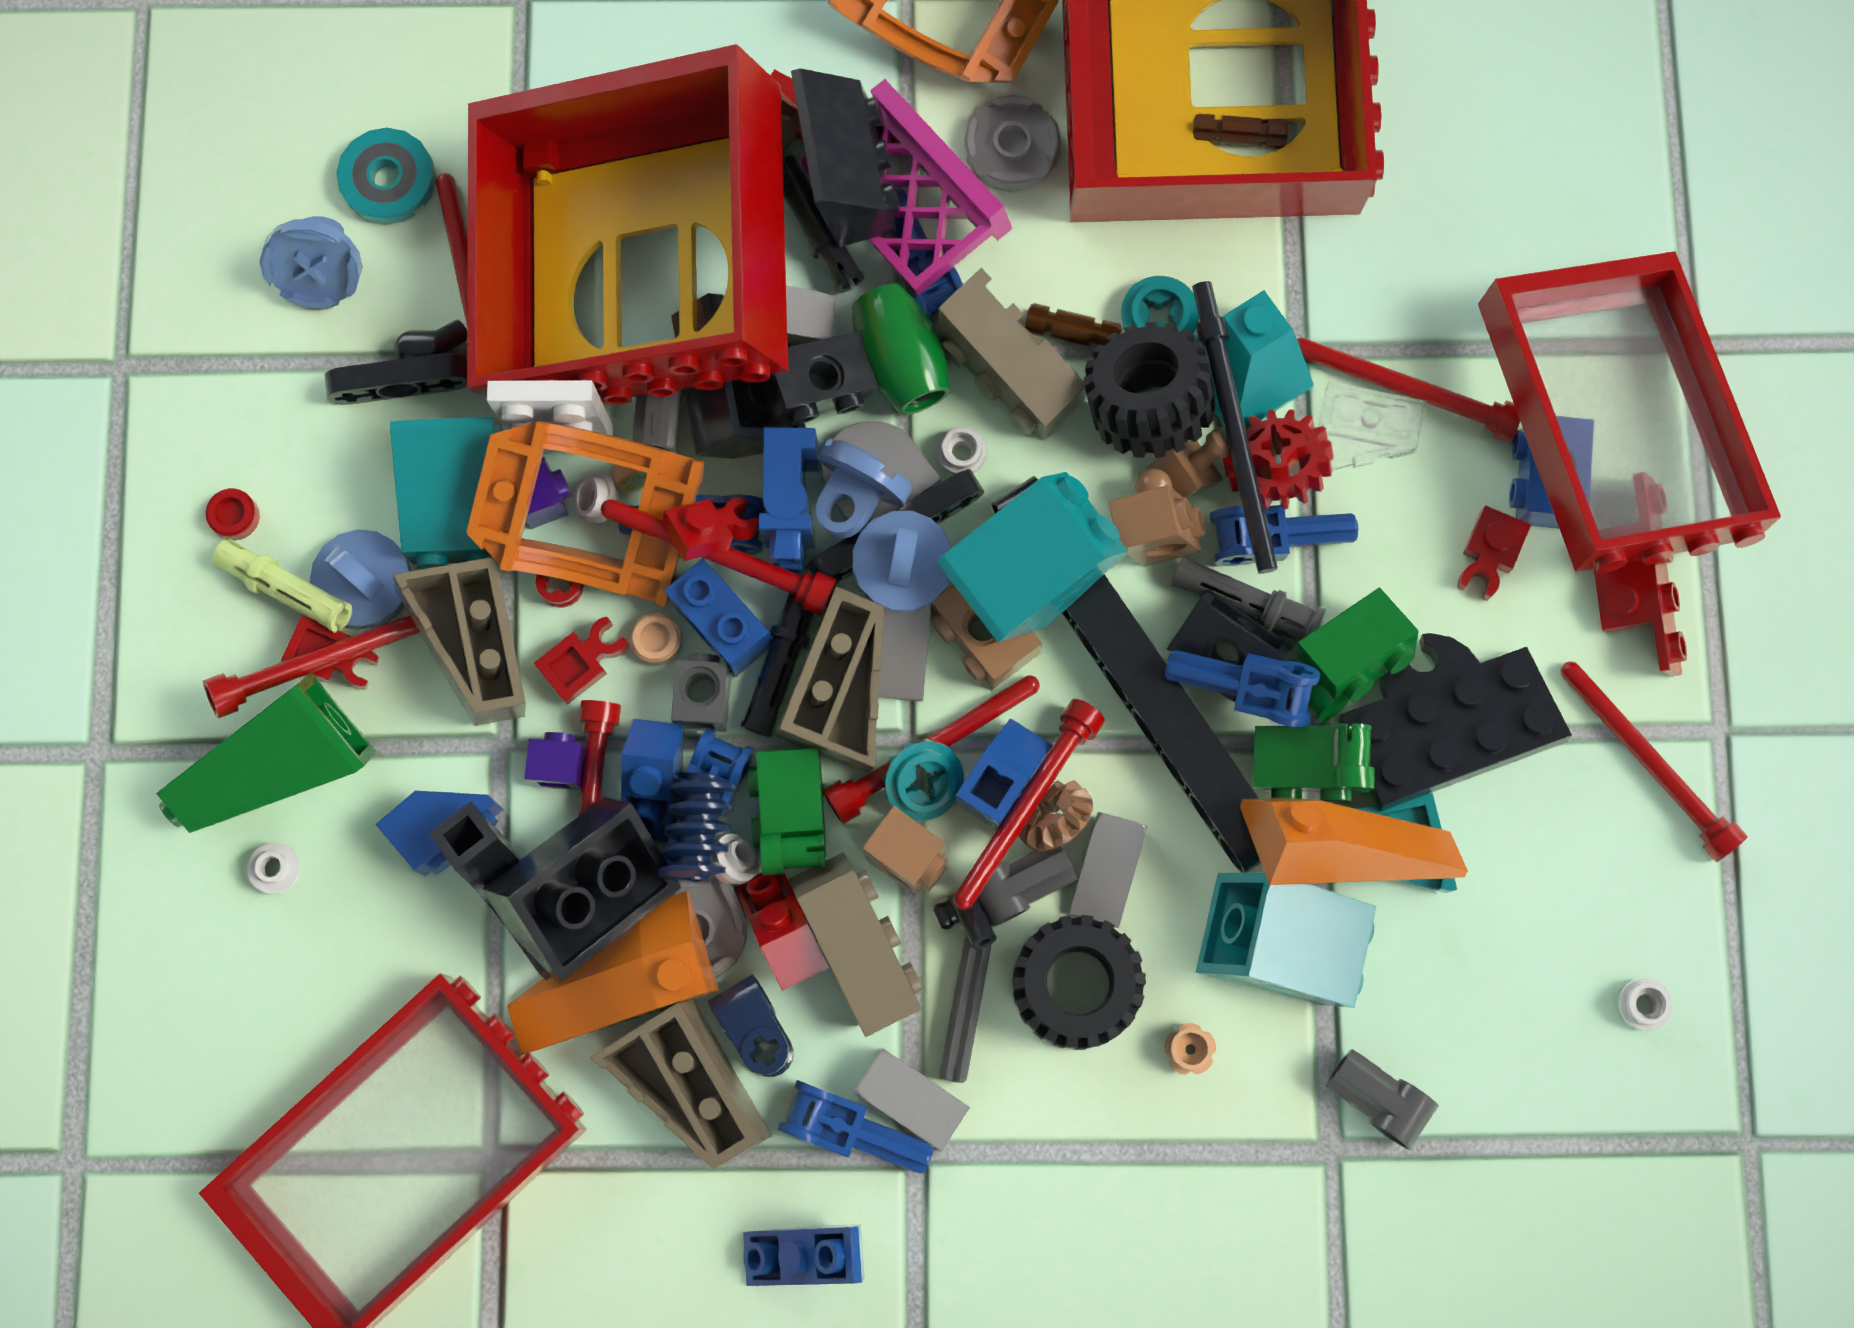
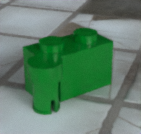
M1380 587L1298 642L1297 656L1299 660L1320 672L1319 683L1313 685L1308 710L1318 722H1325L1333 718L1347 705L1349 700L1355 702L1365 696L1374 686L1375 680L1388 671L1391 674L1400 672L1415 658L1419 630Z
M1338 724L1337 726L1307 725L1303 727L1255 726L1253 787L1270 791L1271 798L1302 799V792H1320V800L1330 802H1351L1352 793H1369V790L1374 789L1375 768L1370 767L1372 726L1367 724H1352V726H1349V724Z
M819 749L756 752L757 766L748 767V784L750 798L759 797L760 817L751 818V837L753 848H760L763 876L784 874L785 869L826 867L827 849L821 755Z

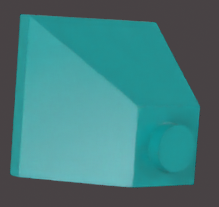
M1265 290L1222 316L1226 319L1230 339L1226 341V346L1246 430L1250 428V416L1253 415L1262 421L1267 418L1268 410L1278 411L1314 386L1292 327ZM1214 385L1216 411L1212 413L1224 428L1217 393Z

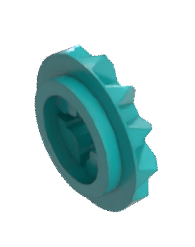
M1151 276L1142 279L1134 284L1124 297L1121 307L1122 328L1125 330L1124 327L1134 324L1136 328L1145 327V323L1150 321L1152 315L1148 307L1160 310L1163 306L1167 307L1170 302H1173L1168 315L1169 321L1173 325H1177L1178 332L1188 330L1194 334L1196 324L1199 322L1194 293L1186 284L1173 277ZM1162 321L1157 323V327H1164L1166 325Z
M929 739L915 744L906 743L905 748L897 756L890 757V766L887 774L882 776L885 783V797L892 807L896 806L913 820L925 821L937 818L946 813L955 804V795L964 783L962 764L957 755L945 744L933 742ZM917 764L928 773L934 772V775L928 778L929 796L917 785H910V783L917 779L915 773Z

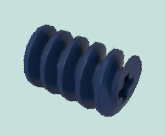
M676 772L675 775L686 781L672 784L670 786V793L683 800V802L670 804L667 807V813L681 822L667 825L664 828V834L678 843L666 845L661 849L662 856L675 862V864L659 868L658 875L665 879L687 883L714 884L709 881L710 876L726 873V867L713 861V855L729 852V846L715 840L716 834L732 830V826L719 820L718 815L734 811L735 805L721 799V793L735 791L738 785L714 775Z

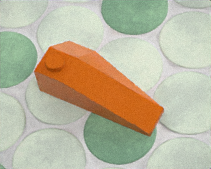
M1298 798L1242 799L1240 809L1269 885L1465 878L1468 872L1450 831L1320 800Z

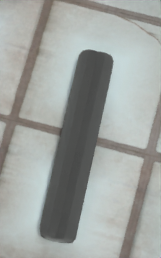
M966 933L939 1073L941 1079L955 1083H964L967 1080L992 946L991 944L987 948L975 950Z

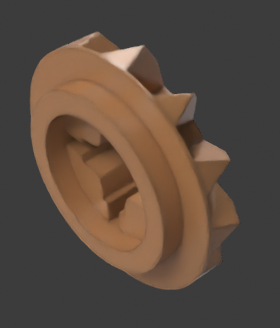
M1057 780L1047 791L1018 835L1028 848L1036 851L1052 850L1068 843L1084 829L1092 815L1093 799L1086 788H1082L1075 780L1066 784Z

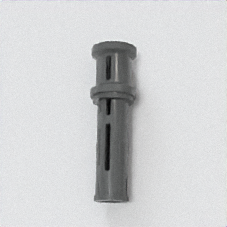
M1185 556L1182 557L1171 582V586H1177L1200 597L1210 589L1251 618L1259 621L1260 624L1270 631L1274 630L1298 641L1319 628L1326 611L1325 608L1320 606L1314 610L1288 599L1287 593L1280 589L1279 591L1273 590L1272 594L1234 579L1229 575L1222 574L1189 560Z

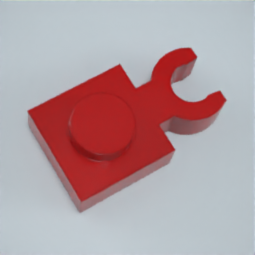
M737 497L729 500L724 508L718 510L711 499L665 510L661 524L683 561H688L729 550L733 538L737 540L751 539L757 533L759 519L758 517L748 520L738 518L744 516L748 501L746 498Z
M1484 505L1479 512L1462 553L1475 559V562L1460 574L1457 588L1463 591L1468 586L1471 577H1481L1486 583L1482 599L1488 601L1497 592L1500 585L1497 569L1508 574L1513 570L1531 524Z
M302 615L281 658V662L349 638L350 635L338 630L334 633L317 621ZM369 651L312 674L316 679L329 684L335 671L344 674V678L349 685L356 689L365 690L369 684L368 680L356 676L353 668L361 661L377 666L379 657L373 651Z
M608 617L600 618L592 625L589 638L583 643L573 631L534 662L535 666L567 705L607 674L599 664L605 657H618L629 647V643L624 637L619 638L611 645L602 643V635L613 626Z

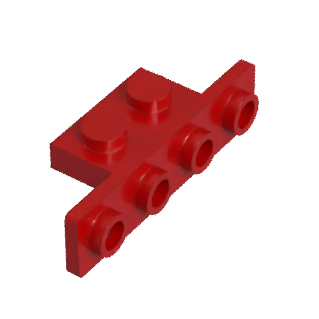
M1644 473L1632 475L1639 523L1599 530L1601 539L1662 529L1660 515L1666 513V500L1661 485H1655V482ZM1673 556L1652 565H1645L1642 560L1627 562L1625 566L1608 573H1597L1595 568L1594 576L1602 630L1610 633L1653 625L1660 671L1671 677L1682 675L1681 662L1687 661L1688 655L1684 635L1681 631H1676L1674 612L1680 611V597L1675 582H1669L1667 563L1673 562Z

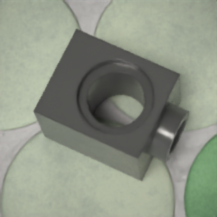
M694 653L690 654L689 661L676 660L671 713L672 723L684 725L685 730L705 731L709 728L718 732H727L731 670L727 663L720 662L719 656ZM701 680L711 681L715 684V692L709 700L699 703L689 699V691L696 682Z

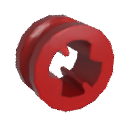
M536 575L537 591L545 602L553 607H570L583 594L584 584L568 581L571 588L566 593L556 590L551 594L547 590L553 588L549 582L551 577Z

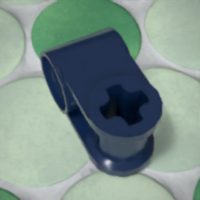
M754 974L708 1000L710 1009L729 1040L732 1041L744 1064L751 1071L764 1077H776L782 1075L790 1068L794 1059L792 1043L777 1019L776 1011ZM763 1040L772 1045L779 1043L780 1048L774 1052L776 1062L772 1065L763 1060L757 1061L756 1059L762 1053L760 1043Z

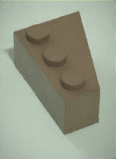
M981 267L938 308L939 338L946 359L957 368L964 365L976 377L974 379L975 385L988 399L995 401L999 398L1011 410L1009 416L1018 428L1028 435L1034 432L1044 441L1085 401L1086 390L1084 381L1046 339L1040 342L1018 321L1024 314L1014 303L1007 309L1003 307L986 288V284L992 278Z
M491 557L393 574L396 593L473 725L478 726L525 717L526 702L497 561Z
M839 587L835 588L825 607L774 736L806 749L818 748L821 755L867 774L876 768L875 745L879 711L878 687L879 672L881 671L884 606Z
M842 852L826 860V867H812L789 879L796 898L865 1038L922 1009L915 994L924 990L911 962L901 966L893 948L900 945L901 941L889 917L886 916L878 920L870 902L878 899L879 896L866 870L856 874L845 853Z
M694 1000L676 1003L590 1057L601 1069L605 1068L628 1089L627 1092L638 1102L642 1101L665 1122L664 1125L713 1169L732 1162L772 1137L771 1132Z

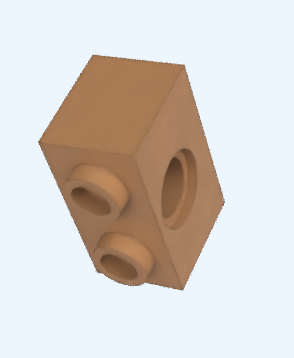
M1168 485L1108 501L1113 524L1120 533L1119 540L1128 550L1125 555L1146 567L1202 552L1199 537L1206 535V529L1199 507H1193L1186 497H1182Z
M954 584L931 603L932 613L935 616L930 620L931 625L946 644L954 640L966 656L961 659V662L977 683L986 680L990 687L995 689L1041 654L1042 642L1034 632L1000 643L994 637L987 641L974 639L969 634L968 629L972 623L979 621L980 618Z
M896 806L891 808L862 848L867 862L914 896L917 895L922 887L930 892L947 869V860L944 858L945 842Z

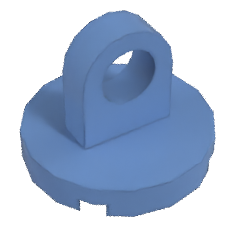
M323 216L293 219L277 225L266 237L259 261L263 278L269 286L273 283L281 291V297L290 303L309 309H329L339 305L340 300L347 297L350 298L356 292L363 268L360 252L351 239L344 234L342 225L334 219Z
M825 439L816 454L817 459L833 472L816 503V517L820 525L834 537L849 538L860 533L868 523L880 500L898 507L904 506L913 491L911 483L902 474L895 472L891 479L882 471L885 467L881 463L882 460L845 441ZM841 500L853 501L855 510L848 520L840 523L831 521L830 513L832 507Z
M891 511L874 518L860 532L853 549V575L860 590L870 601L884 606V609L891 612H915L931 604L945 591L950 579L936 561L952 547L945 531L931 518L914 511Z
M357 529L337 535L321 548L312 563L309 582L330 595L352 605V615L345 628H375L388 623L400 614L404 608L402 601L395 591L393 574L410 572L411 566L409 560L401 553V549L392 539L377 531Z

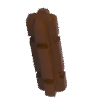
M1197 114L1194 118L1193 135L1196 140L1209 141L1211 144L1213 139L1220 140L1219 145L1258 147L1259 143H1265V148L1281 149L1285 147L1287 142L1288 125L1285 120L1268 119L1267 123H1260L1261 118L1222 115V120H1216L1213 114Z
M1037 303L1030 305L1025 319V328L1029 332L1044 335V332L1047 331L1051 332V337L1086 346H1089L1090 342L1105 346L1107 344L1106 337L1114 332L1120 335L1122 331L1119 323L1102 320V324L1095 322V317L1058 308L1055 313L1049 311V306Z

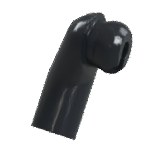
M457 319L437 330L405 331L395 340V355L397 359L448 353L467 342V329Z
M954 894L946 896V901L939 902L934 906L933 912L941 928L949 930L959 923L975 950L987 948L996 941L997 936L977 900L969 909L961 910L955 906L953 901Z

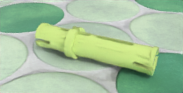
M228 539V541L223 540L213 553V566L245 582L248 590L255 594H268L295 611L317 621L334 633L337 630L341 631L351 618L353 610L351 604L280 567L278 560L268 554L257 555L232 539Z

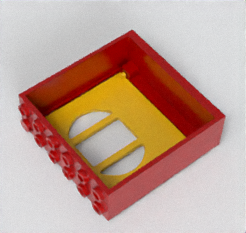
M1062 0L1070 223L1360 215L1368 198L1374 197L1377 180H1382L1384 175L1383 150H1376L1375 133H1379L1381 129L1380 102H1373L1372 86H1376L1378 82L1379 63L1377 55H1370L1369 39H1374L1376 31L1375 10L1367 9V0H1267L1284 9L1299 26L1193 30L1191 26L1197 17L1207 8L1222 0H1109L1116 162H1114L1108 0ZM1266 45L1302 46L1305 104L1194 107L1192 105L1190 48ZM1197 114H1213L1216 120H1222V115L1261 118L1260 123H1267L1268 119H1280L1286 122H1302L1304 124L1297 137L1285 147L1261 156L1231 154L1217 148L1209 141L1196 140L1193 135L1194 118Z
M738 44L468 103V389L487 398L488 381L592 380L602 402L611 405H624L631 403L632 397L636 396L672 397L677 395L678 389L690 387L700 390H715L723 387V382L740 379L745 382H763L770 378V374L788 371L781 85ZM698 226H703L718 238L724 248L728 262V283L724 298L717 312L698 331L696 229ZM678 228L679 336L673 339L622 347L621 241L627 237ZM603 245L604 345L601 349H598L590 344L578 327L574 313V292L584 265L592 254Z

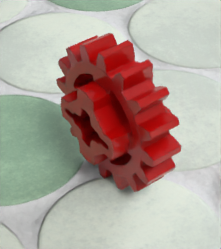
M1273 409L1268 410L1267 420L1260 421L1253 415L1249 417L1250 428L1246 432L1264 509L1267 510L1272 501H1279L1282 509L1285 510L1289 508V499L1296 497L1304 504L1308 502L1307 490L1312 489L1321 492L1324 489L1322 477H1331L1333 473L1331 460H1334L1332 442L1327 440L1326 428L1324 426L1314 428L1311 415H1307L1300 421H1297L1295 411L1292 409L1287 411L1284 418H1277ZM1230 454L1227 458H1223L1225 475L1229 478L1232 492H1237L1239 489ZM1276 455H1280L1281 462L1279 464L1276 463Z

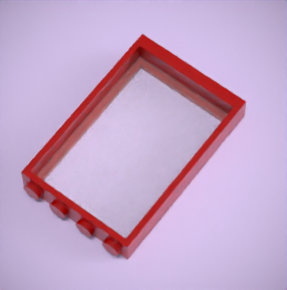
M1676 251L1496 278L1478 302V307L1575 572L1596 568L1597 573H1608L1625 566L1627 562L1642 560L1645 565H1652L1665 561L1676 553L1688 551L1690 556H1700L1714 551L1720 545L1734 543L1736 548H1744L1754 545L1766 537L1765 531L1781 518V514Z
M442 973L438 974L198 1193L312 1328H374L587 1130L579 1121L584 1115L579 1105L565 1091L558 1096L544 1081L550 1076L546 1068L530 1052L523 1057L510 1043L515 1037L513 1031L495 1013L490 1018L483 1013L475 1004L481 999V996L461 975L454 980L452 976Z

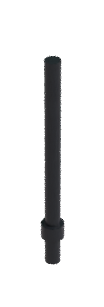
M1203 281L1192 286L1200 322L1196 324L1198 338L1206 347L1257 572L1258 574L1276 571L1278 566L1226 346V341L1230 339L1225 317L1219 316L1212 282Z

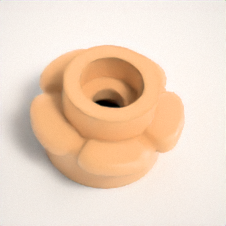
M1186 1023L1180 1025L1177 1032H1171L1167 1036L1164 1050L1170 1057V1066L1176 1072L1183 1075L1189 1072L1201 1074L1207 1071L1213 1063L1211 1057L1216 1052V1042L1211 1033L1202 1031L1199 1025ZM1189 1044L1195 1047V1052L1192 1055L1187 1054L1185 1051L1186 1046Z

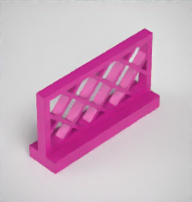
M883 79L870 90L872 97H877L883 116L884 125L882 127L884 129L882 139H885L890 155H909L913 161L911 175H886L887 169L884 170L887 183L893 182L894 186L909 187L906 207H900V212L893 213L894 218H905L902 238H881L879 236L868 241L918 296L989 237L993 236L998 241L1013 228L1003 204L886 79ZM891 137H892L898 144L891 143ZM804 155L799 159V162L809 174L807 158ZM920 169H922L927 175H920ZM918 187H939L942 191L940 207H915ZM950 200L957 208L949 207ZM914 218L939 219L936 239H911ZM948 219H968L976 227L962 240L945 239ZM893 250H900V257ZM933 250V264L916 277L907 267L909 251Z

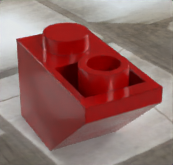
M760 873L748 882L735 887L758 944L782 991L829 968L785 873L764 876L763 873Z

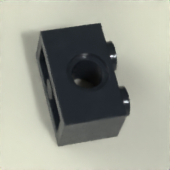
M860 331L788 347V371L770 374L768 380L760 382L772 423L789 419L791 425H800L813 421L820 416L819 412L834 408L837 414L856 411L865 406L864 400L878 388ZM809 373L819 375L826 384V390L816 388L810 381Z
M1208 589L1199 599L1166 649L1170 652L1178 650L1243 666L1248 653L1283 661L1293 645ZM1228 642L1232 644L1238 652V660L1227 661L1221 658L1217 652L1216 643ZM1221 693L1227 699L1236 702L1237 696Z

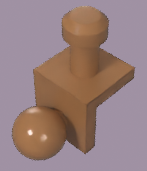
M1214 428L1206 435V443L1202 446L1198 441L1185 442L1186 449L1178 453L1174 449L1165 451V457L1156 458L1138 474L1135 482V493L1168 485L1182 497L1188 499L1196 491L1217 485L1223 480V477L1213 462L1219 457L1227 458L1230 455L1225 429Z

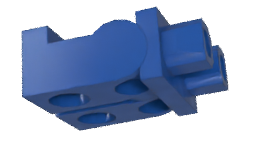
M764 428L763 503L766 513H759V531L765 548H769L770 562L793 573L801 574L804 573L805 549H815L816 534L806 492V472H820V461L816 456L820 449L816 429Z

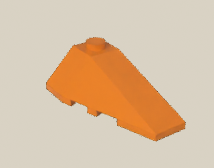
M689 891L667 898L562 982L556 981L553 977L547 981L543 978L509 1003L507 1008L521 1055L671 1007L678 1002L689 1001L719 991Z

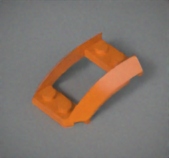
M829 0L828 5L891 47L939 71L968 82L1012 83L1059 1L1001 0L970 56L925 36L884 11L882 8L887 0Z
M535 421L490 435L466 533L480 549H486L500 564L501 570L508 572L515 570L559 578L624 596L629 594L655 602L654 605L666 606L668 598L664 590L675 582L677 577L675 574L680 559V554L675 546L632 529L625 560H620L577 548L524 539L522 535L544 449L556 450L647 473L638 510L663 519L665 510L695 503L699 485L703 482V461L616 436L545 421Z

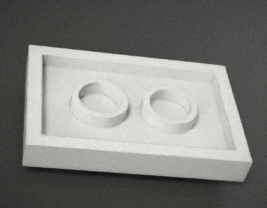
M592 380L488 381L487 402L505 430L535 421H545L613 436V424Z

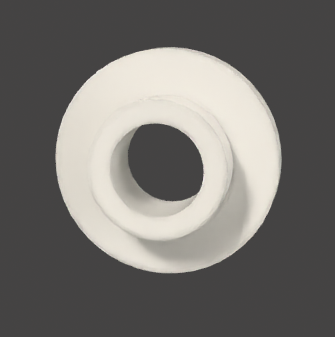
M963 426L952 428L945 432L939 440L937 446L938 460L941 466L950 474L955 475L966 469H971L975 473L983 466L986 460V443L983 437L972 428ZM958 446H966L970 449L971 455L965 460H959L954 457L952 452Z
M595 473L592 476L583 477L577 484L574 493L576 511L580 515L585 516L588 521L603 523L607 520L600 510L605 500L614 499L619 501V492L615 481L610 475L604 473Z
M726 834L719 838L717 841L729 846V852L713 855V861L726 867V873L717 874L715 877L726 884H743L751 880L758 870V858L752 845L745 838L737 834Z
M277 842L267 843L257 848L251 855L247 867L248 877L253 886L267 894H280L289 890L297 882L301 871L300 860L296 852L289 846ZM271 859H278L280 871L275 876L268 877L265 873L267 862Z
M1640 978L1633 980L1622 989L1619 995L1618 1006L1620 1014L1625 1022L1635 1029L1641 1031L1658 1029L1669 1020L1672 1014L1673 1003L1669 991L1663 984L1654 979ZM1640 995L1648 997L1651 1001L1652 1008L1647 1015L1642 1014L1637 1009L1636 1001Z

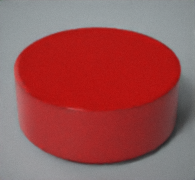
M228 488L212 496L207 504L205 516L209 527L216 534L226 540L232 539L237 541L248 537L255 531L259 524L260 511L257 503L246 492L240 489Z

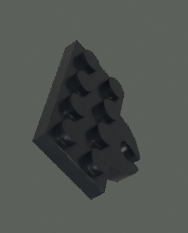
M1434 633L1422 634L1419 640L1421 651L1428 654L1435 663V668L1432 671L1419 672L1410 664L1396 674H1391L1388 671L1381 677L1380 689L1383 699L1340 714L1338 720L1339 724H1349V726H1352V724L1372 726L1370 767L1375 768L1374 789L1370 791L1380 812L1567 743L1572 736L1527 646L1480 663L1469 647L1452 637Z

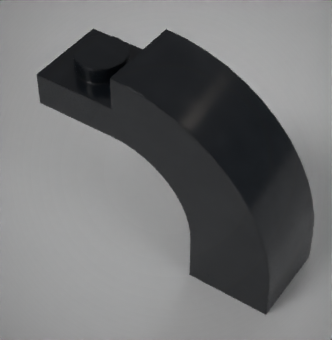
M470 801L432 830L429 835L454 870L476 890L500 919L482 888L522 858L485 814ZM512 935L539 975L546 981L552 976Z

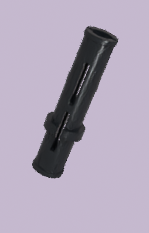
M793 155L783 157V164L789 176L787 177L783 171L784 198L810 241L808 249L815 259L821 260L834 283L836 291L839 293L850 291L852 288L846 280L843 271H846L855 286H858L865 278L864 274L858 268L846 246L839 247L814 202L812 188L798 165L796 157Z
M791 593L788 594L778 625H772L770 629V635L773 639L757 679L744 720L740 725L743 729L766 737L772 736V730L801 648L807 649L810 640L806 634L813 613L803 610L804 604L795 601L796 595Z

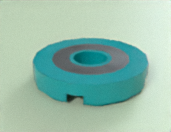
M388 127L369 130L352 140L341 154L336 171L339 191L349 207L363 219L384 225L404 222L415 215L414 212L422 204L425 207L431 199L436 183L434 162L422 142L404 130ZM394 167L399 170L398 178L391 185L379 186L375 183V176L381 169Z

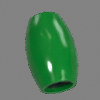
M898 283L877 287L859 297L852 305L854 332H861L863 345L878 385L877 389L882 396L901 415L921 412L946 398L950 393L946 356L933 323L921 305Z

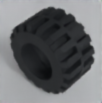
M1146 322L1145 327L1136 328L1135 324L1124 327V333L1118 335L1114 332L1106 337L1107 344L1105 346L1097 345L1092 352L1093 360H1087L1085 366L1086 377H1084V386L1095 429L1099 431L1101 439L1107 445L1113 443L1115 451L1121 454L1131 450L1133 457L1145 458L1146 453H1154L1155 458L1165 457V451L1171 449L1178 453L1186 449L1185 442L1188 440L1196 442L1203 436L1201 428H1209L1213 421L1212 412L1216 411V398L1209 356L1206 355V349L1202 342H1195L1194 334L1188 330L1178 332L1177 325L1166 323L1164 327H1157V322ZM1148 387H1164L1153 393L1136 394L1138 391Z
M1071 915L1060 917L1055 922L1046 923L1026 941L1018 955L1013 970L1012 994L1021 1019L1041 1040L1045 1039L1052 1043L1053 1046L1062 1049L1086 1050L1108 1043L1131 1025L1144 1000L1143 988L1146 985V974L1142 972L1141 962L1143 960L1139 951L1135 952L1130 944L1132 940L1125 933L1121 934L1113 928L1114 924L1106 920L1103 922L1094 920V916L1082 915L1081 917L1071 918ZM1083 952L1093 956L1104 966L1108 974V994L1104 1002L1092 1012L1086 1014L1068 1013L1059 1008L1049 995L1047 988L1048 972L1058 958L1068 953Z

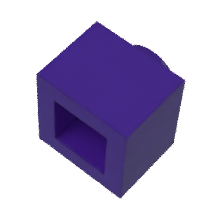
M542 457L526 519L531 529L569 515L564 499L572 496L561 469L552 471L545 457Z
M545 732L544 740L529 739L524 780L533 787L581 791L585 758L584 746L581 743L575 742L574 735L560 732Z

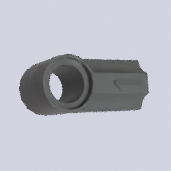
M678 389L677 395L672 397L636 396L632 441L676 453L680 398L683 395L684 389Z
M1062 846L1047 851H1034L1011 864L1007 861L1000 863L976 900L981 905L993 928L1026 912L1031 908L1030 904L1076 882L1078 878Z
M1350 1049L1338 1063L1325 1085L1372 1119L1370 1124L1379 1132L1408 1150L1411 1149L1439 1107L1437 1102L1426 1093L1403 1079L1397 1081L1354 1049Z

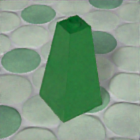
M310 673L164 786L156 795L162 800L159 803V807L164 816L174 826L179 828L183 825L189 833L354 774L367 764L376 750L316 677Z

